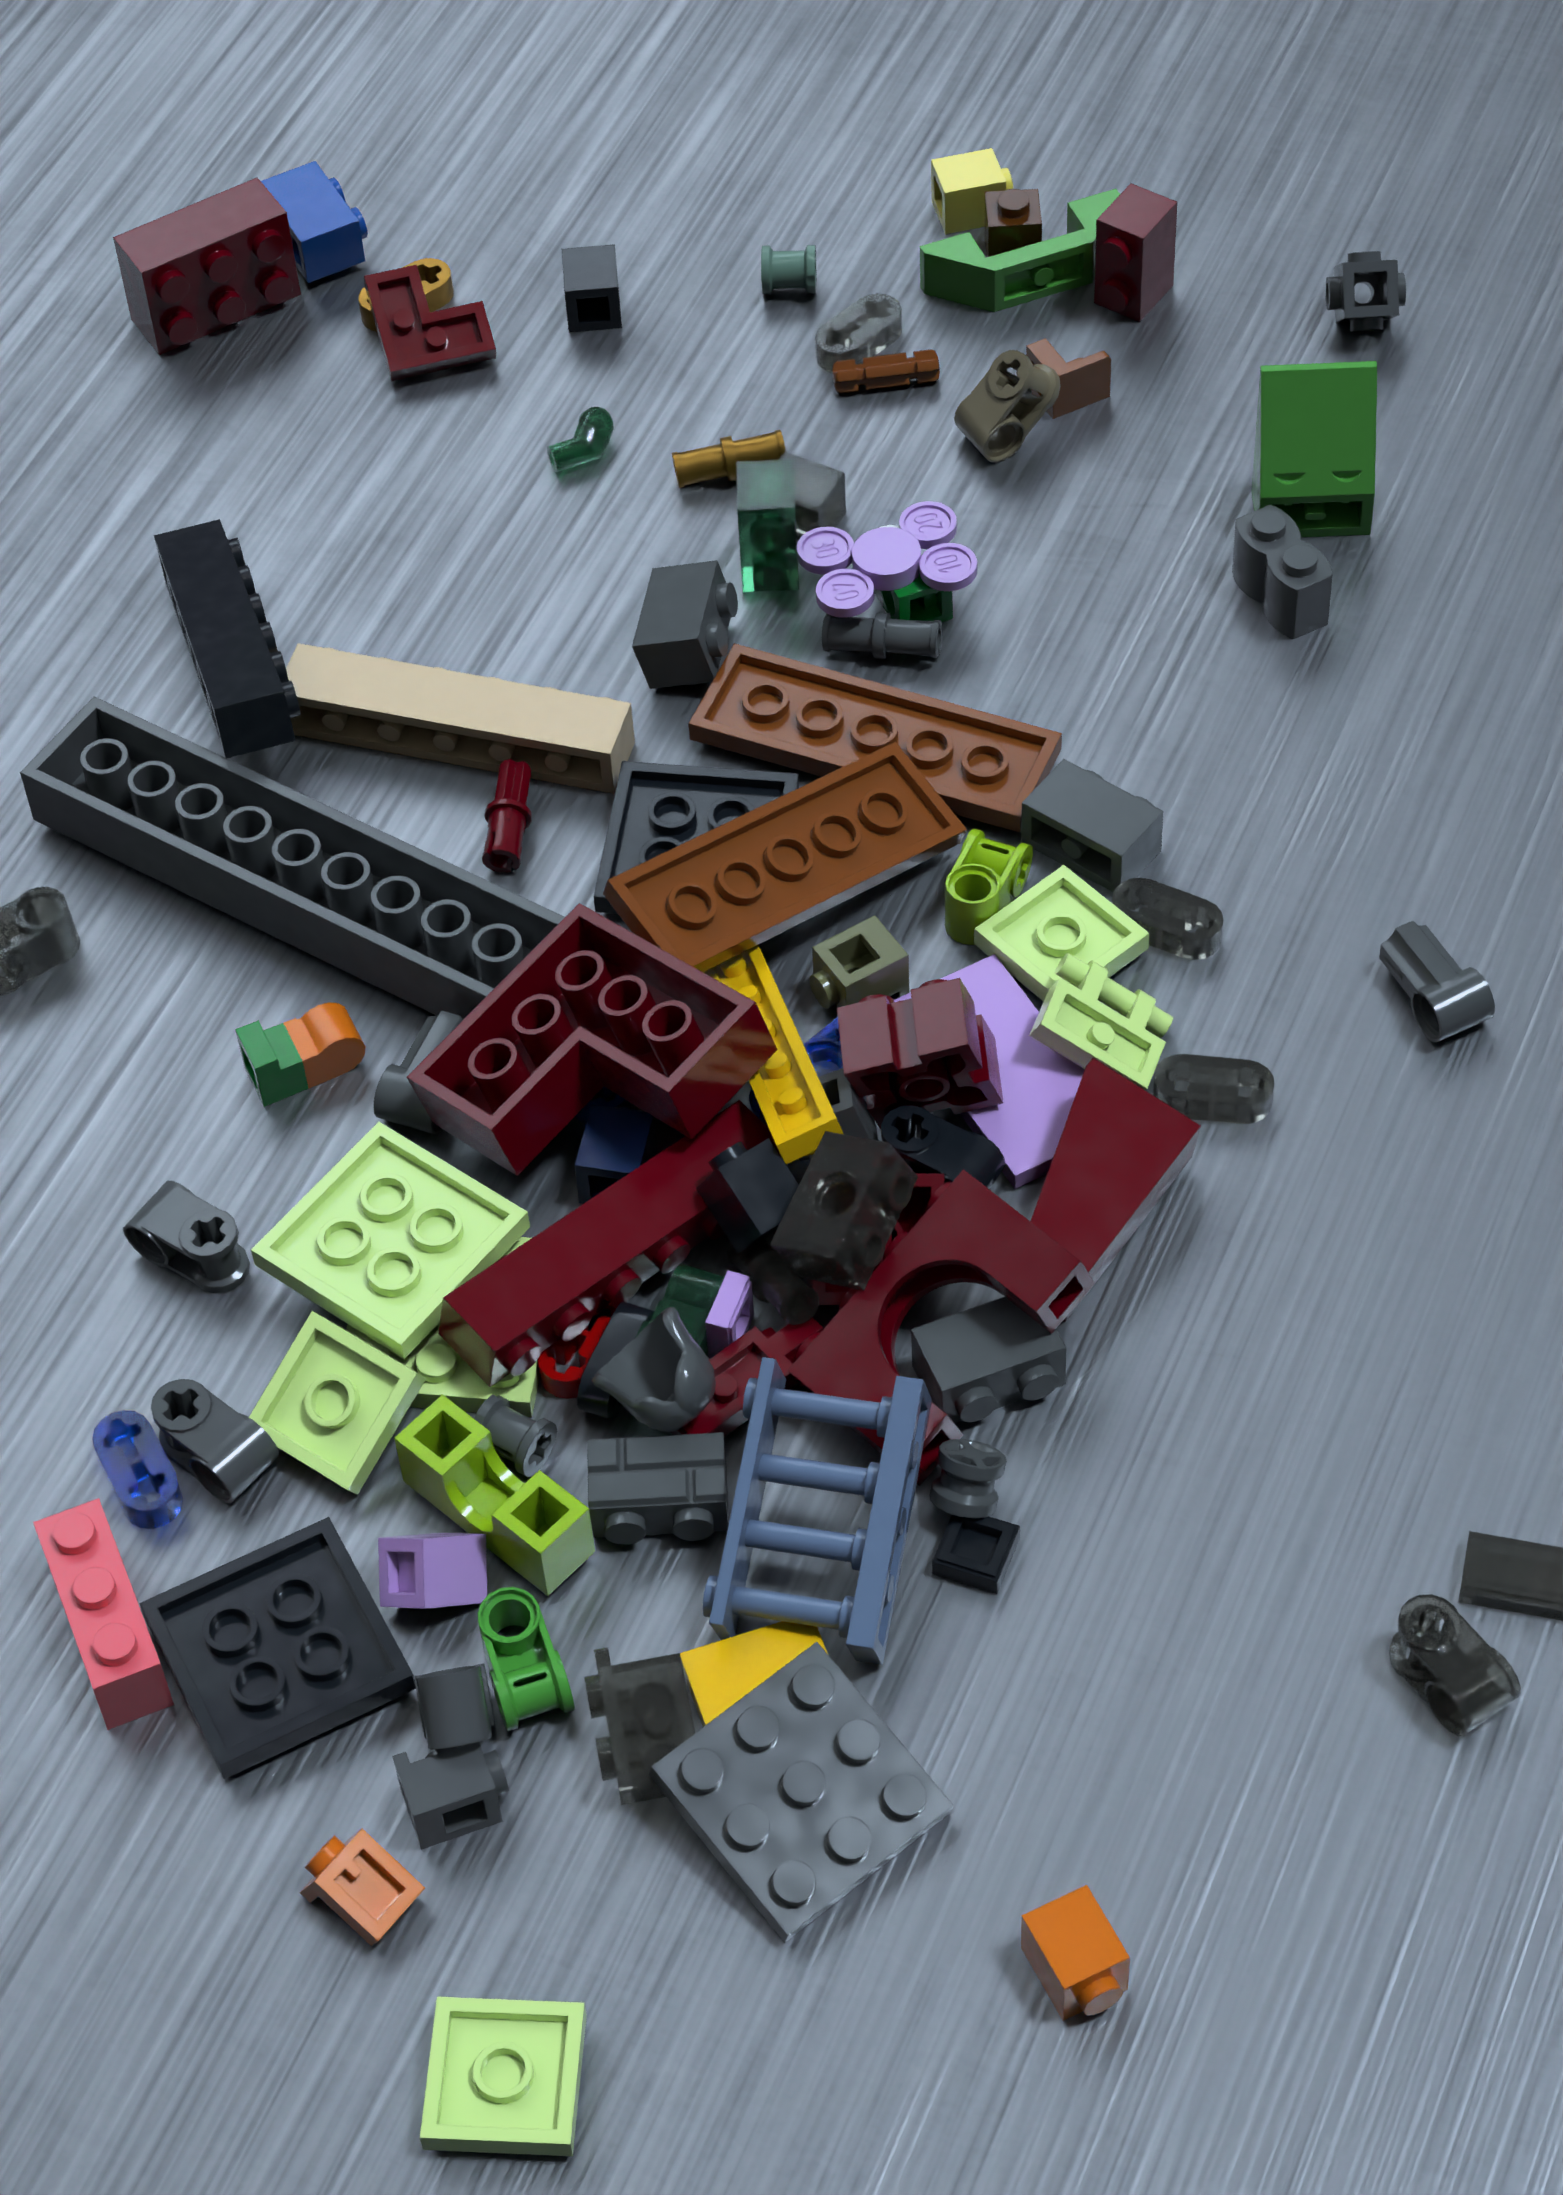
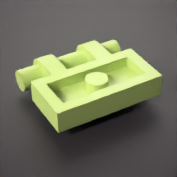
M1066 953L1055 970V974L1061 978L1048 990L1029 1036L1084 1069L1091 1059L1094 1058L1146 1091L1166 1044L1160 1038L1166 1034L1171 1026L1173 1016L1156 1007V999L1144 991L1138 989L1133 993L1107 977L1108 970L1093 960L1086 964L1071 954Z

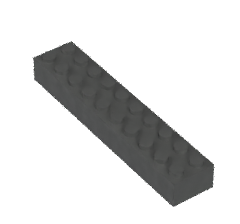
M95 696L20 772L33 820L436 1016L441 1011L461 1016L464 1019L565 918L552 910L234 761L226 759Z

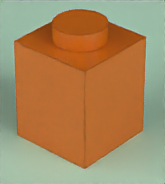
M1087 1885L1022 1915L1021 1949L1063 2021L1081 2012H1084L1086 2015L1101 2013L1113 2006L1122 1997L1123 1992L1128 1990L1130 1957Z

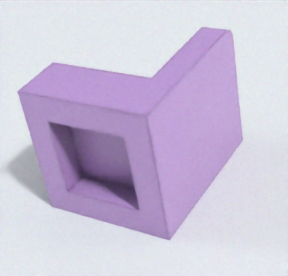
M431 1533L378 1538L380 1607L438 1608L480 1604L487 1597L486 1534Z

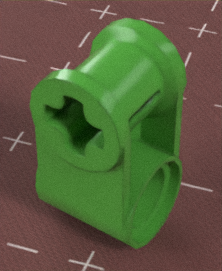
M516 1587L500 1588L490 1593L481 1602L478 1611V1622L492 1688L507 1732L517 1729L519 1720L557 1708H560L564 1713L574 1711V1701L563 1663L558 1651L553 1648L539 1604L534 1596L526 1590ZM518 1625L526 1628L516 1636L506 1637L498 1634L501 1629L507 1626Z

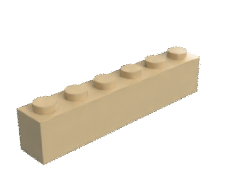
M300 643L297 644L286 667L288 679L293 683L301 713L300 716L291 718L294 735L498 773L500 764L505 760L524 761L531 768L530 779L612 794L616 792L622 761H628L635 744L631 703L607 697H595L551 687H539L495 677L472 675L439 667L433 668L394 661L383 657H372Z

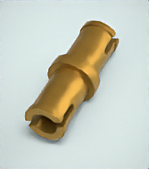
M781 430L732 441L731 436L720 438V444L681 453H672L679 488L726 476L728 481L740 479V473L788 464Z

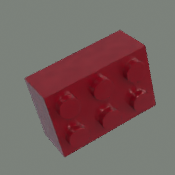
M258 177L113 237L131 320L159 355L301 295L287 212Z

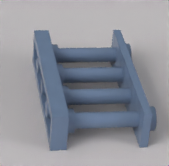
M762 1357L758 1379L749 1378L745 1388L743 1416L750 1420L719 1575H710L707 1580L703 1597V1615L710 1617L709 1624L721 1640L736 1636L740 1615L839 1630L840 1637L847 1638L846 1645L856 1661L883 1665L931 1408V1396L923 1379L896 1376L893 1396H883L881 1402L785 1389L786 1378L776 1359ZM779 1416L877 1430V1436L884 1438L880 1463L871 1462L868 1468L772 1455ZM766 1482L864 1496L865 1503L872 1504L868 1528H858L854 1535L759 1521ZM757 1548L851 1562L852 1569L859 1571L855 1597L846 1595L843 1602L747 1588L745 1585L752 1550Z

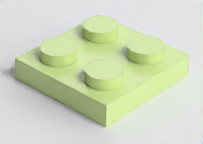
M1062 865L974 929V945L988 956L995 954L1014 978L1044 1001L1048 990L1061 978L1055 974V970L1066 953L1071 954L1086 964L1093 960L1108 970L1107 977L1110 978L1149 949V932L1069 868Z
M311 1311L249 1418L254 1420L268 1433L279 1449L344 1489L358 1495L426 1378L327 1318Z
M437 1997L420 2131V2141L423 2150L573 2156L587 2017L585 2004L581 2002Z

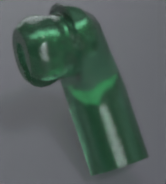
M591 407L583 411L579 416L574 437L547 447L548 458L554 472L557 473L597 460L605 454L614 430L613 419L608 411L601 407Z

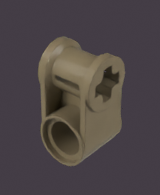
M1018 350L1003 352L994 360L988 372L971 394L958 406L954 417L955 425L989 462L997 463L1004 461L1019 450L1025 437L1044 413L1054 405L1061 387L1060 377L1054 369L1045 364L1033 365L1029 357ZM1007 368L1017 370V376L1008 372ZM1031 389L1041 393L1042 395L1040 397H1037L1031 394Z

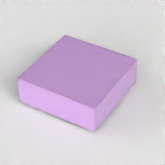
M727 1270L705 1322L709 1359L748 1331L754 1317L752 1281H750L748 1275Z

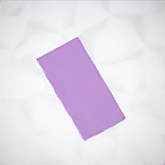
M993 954L941 979H961L974 1001L976 1015L981 1014L995 1037L1003 1103L960 1113V1115L972 1132L983 1135L1000 1149L1006 1164L1002 1172L1014 1189L1048 1173L1084 1070L1081 1066L1029 1036L1039 1011L998 957ZM911 992L895 999L894 1001L898 1002L910 999Z

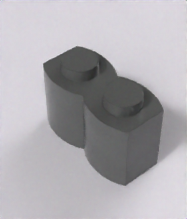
M1268 505L1237 518L1235 521L1232 573L1239 588L1250 598L1263 603V611L1269 623L1281 634L1291 639H1296L1328 625L1333 573L1325 555L1310 543L1301 540L1299 528L1294 520L1275 506Z

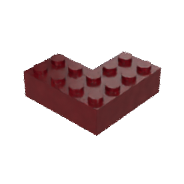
M579 903L407 1076V1079L435 1125L518 1176L603 1087L690 1139H693L778 1049L755 1001Z

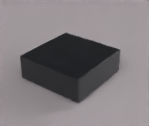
M952 1514L932 1561V1574L998 1594L1020 1539V1526L990 1516L985 1518H967Z

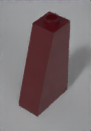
M1092 1058L1084 1070L1031 1222L1081 1260L1096 1283L1192 1158L1201 1125ZM1084 1296V1297L1081 1299V1301L1074 1307V1309L1067 1315V1317L1063 1320V1322H1066V1321L1068 1320V1318L1072 1315V1313L1075 1311V1309L1078 1307V1305L1082 1302V1300L1085 1298V1296Z

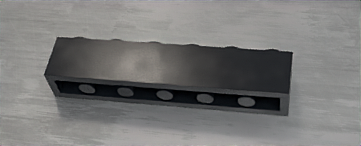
M220 519L154 535L165 584L225 758L296 741L291 718L301 715L293 683L288 679L281 651H277L274 634L270 622L266 621L259 593L255 592L248 565H245L238 538L227 539Z

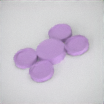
M925 501L913 504L902 512L899 519V528L881 527L872 529L862 534L855 543L847 532L835 527L812 529L803 534L797 543V559L799 564L811 573L824 575L816 585L818 606L825 613L835 617H853L865 612L874 601V589L881 591L897 590L911 584L919 574L926 585L940 591H956L965 588L974 581L977 575V558L973 551L961 544L949 543L957 531L956 515L951 508L939 502ZM921 549H927L921 556ZM852 563L853 569H846Z

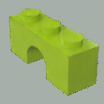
M443 1394L394 1437L403 1481L466 1532L486 1534V1548L545 1595L549 1596L595 1552L589 1508L540 1470L526 1483L518 1479L505 1466L496 1453L491 1432Z

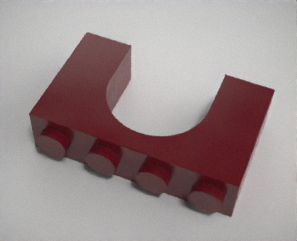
M963 1169L953 1182L943 1184L934 1192L927 1204L926 1213L911 1230L899 1234L891 1241L884 1252L883 1262L865 1282L855 1284L848 1290L840 1303L839 1312L821 1332H815L801 1344L796 1353L795 1362L788 1369V1372L808 1393L881 1402L883 1396H893L896 1376H900L895 1359V1342L902 1320L911 1307L929 1292L948 1284L962 1282L988 1286L1001 1293L1052 1334L1094 1286L1095 1282L1081 1260ZM932 1402L916 1483L919 1486L938 1465L937 1456L940 1445L951 1439H961L963 1436L949 1416ZM848 1426L882 1454L884 1438L877 1436V1430Z

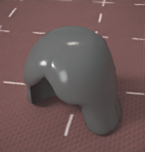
M673 1306L663 1310L635 1339L607 1362L592 1379L596 1387L614 1397L639 1422L651 1429L662 1432L677 1431L697 1418L711 1402L716 1387L714 1368L709 1358L688 1332L678 1311Z

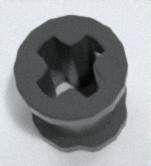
M491 1395L486 1399L474 1418L491 1432L496 1453L514 1462L516 1471L526 1477L533 1476L541 1469L548 1459L556 1440V1424L545 1418L535 1421L511 1409L509 1400L500 1395Z

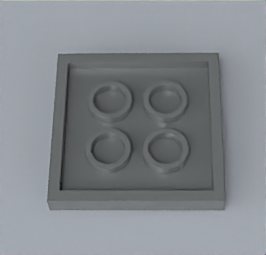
M815 1642L652 1765L649 1772L652 1780L784 1943L949 1815L954 1806L818 1642Z

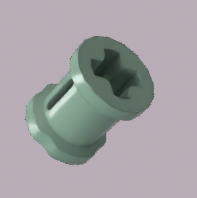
M770 245L762 246V294H771L773 289L805 288L808 294H816V245H807L805 250L773 251Z

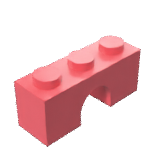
M100 1499L92 1500L33 1522L107 1730L173 1706L174 1703L160 1660Z

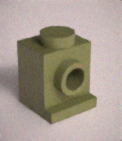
M875 915L812 947L813 974L809 977V982L815 998L825 1009L834 1005L842 1007L858 1003L862 998L870 995L882 994L891 996L895 994L899 998L909 993V955Z

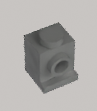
M475 1742L463 1746L435 1749L425 1759L413 1763L409 1762L406 1752L392 1756L400 1790L421 1850L503 1822L497 1795L509 1791L496 1750L483 1754L480 1743Z

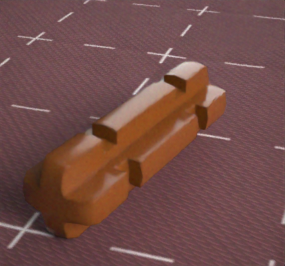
M927 349L913 351L914 357L908 358L906 352L863 357L860 364H855V359L836 361L832 367L835 390L837 393L843 394L858 392V386L865 385L866 391L910 385V379H916L917 384L936 382L940 374L937 353L935 350Z

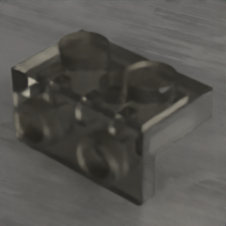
M608 1647L595 1649L597 1674L585 1676L584 1680L591 1719L605 1716L608 1736L595 1738L602 1781L617 1779L621 1805L666 1797L665 1794L649 1776L651 1766L695 1734L680 1653L611 1665Z

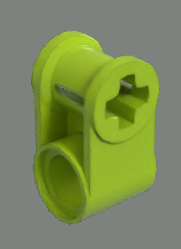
M975 828L968 833L960 855L951 872L947 875L945 882V928L947 934L953 940L961 944L974 945V929L1020 895L1031 868L1033 847L1031 845L1020 843L1017 847L990 840L985 838L983 831Z

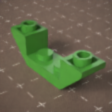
M1115 188L1068 202L1067 234L991 257H985L970 232L920 246V288L926 295L997 312L1091 284L1095 280L1096 220L1120 193Z

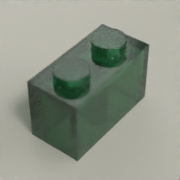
M794 459L736 462L737 515L743 592L799 590Z

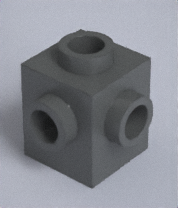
M1380 251L1349 253L1348 262L1334 267V277H1326L1325 299L1327 310H1335L1336 322H1350V331L1382 330L1383 320L1399 316V306H1405L1406 302L1404 273H1398V261L1381 260ZM1358 283L1367 285L1371 291V297L1365 304L1355 301L1354 286Z

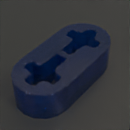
M125 1410L111 1413L103 1418L94 1429L93 1445L100 1467L125 1516L132 1524L140 1528L155 1529L167 1525L181 1511L183 1496L176 1472L150 1422L144 1415L135 1411ZM125 1437L134 1444L137 1452V1457L128 1461L122 1449L115 1443ZM147 1478L153 1489L160 1494V1498L152 1502H148L147 1498L141 1495L138 1482Z

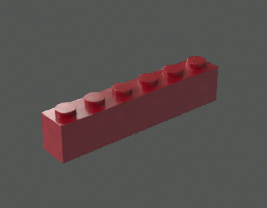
M738 1100L714 1116L693 1139L684 1136L443 1297L438 1334L489 1387L509 1374L512 1376L523 1374L535 1364L542 1351L560 1339L570 1341L578 1336L588 1326L592 1317L608 1307L609 1303L613 1307H618L621 1302L629 1301L639 1290L641 1284L659 1271L669 1273L677 1268L688 1256L690 1250L708 1237L711 1240H716L725 1235L696 1188L714 1172L708 1162L738 1142H742L748 1151L769 1138L781 1156L769 1128Z

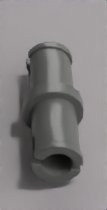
M880 612L876 613L875 618L835 617L826 614L823 620L822 647L827 652L831 650L873 653L875 659H887L889 654L921 655L938 658L941 652V620L891 619L890 613Z

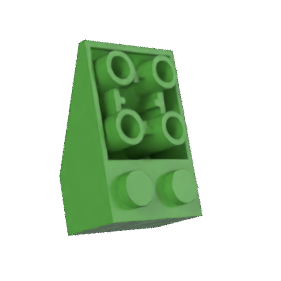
M1377 361L1260 366L1251 489L1254 511L1268 505L1281 509L1294 520L1299 528L1301 538L1371 534L1375 497Z

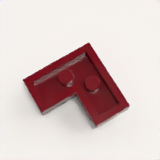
M417 265L364 276L366 293L391 381L496 359V347L483 301L430 312Z

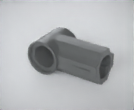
M1414 921L1395 928L1393 934L1381 944L1379 959L1411 998V1007L1415 1020L1423 1034L1430 1041L1436 1043L1493 1018L1495 1003L1490 987L1482 974L1472 967L1462 970L1426 925L1420 926Z
M441 1011L437 1016H428L400 1066L391 1064L383 1072L374 1097V1114L377 1118L434 1135L442 1132L443 1129L435 1125L430 1119L409 1083L407 1076L462 1022L461 1016Z

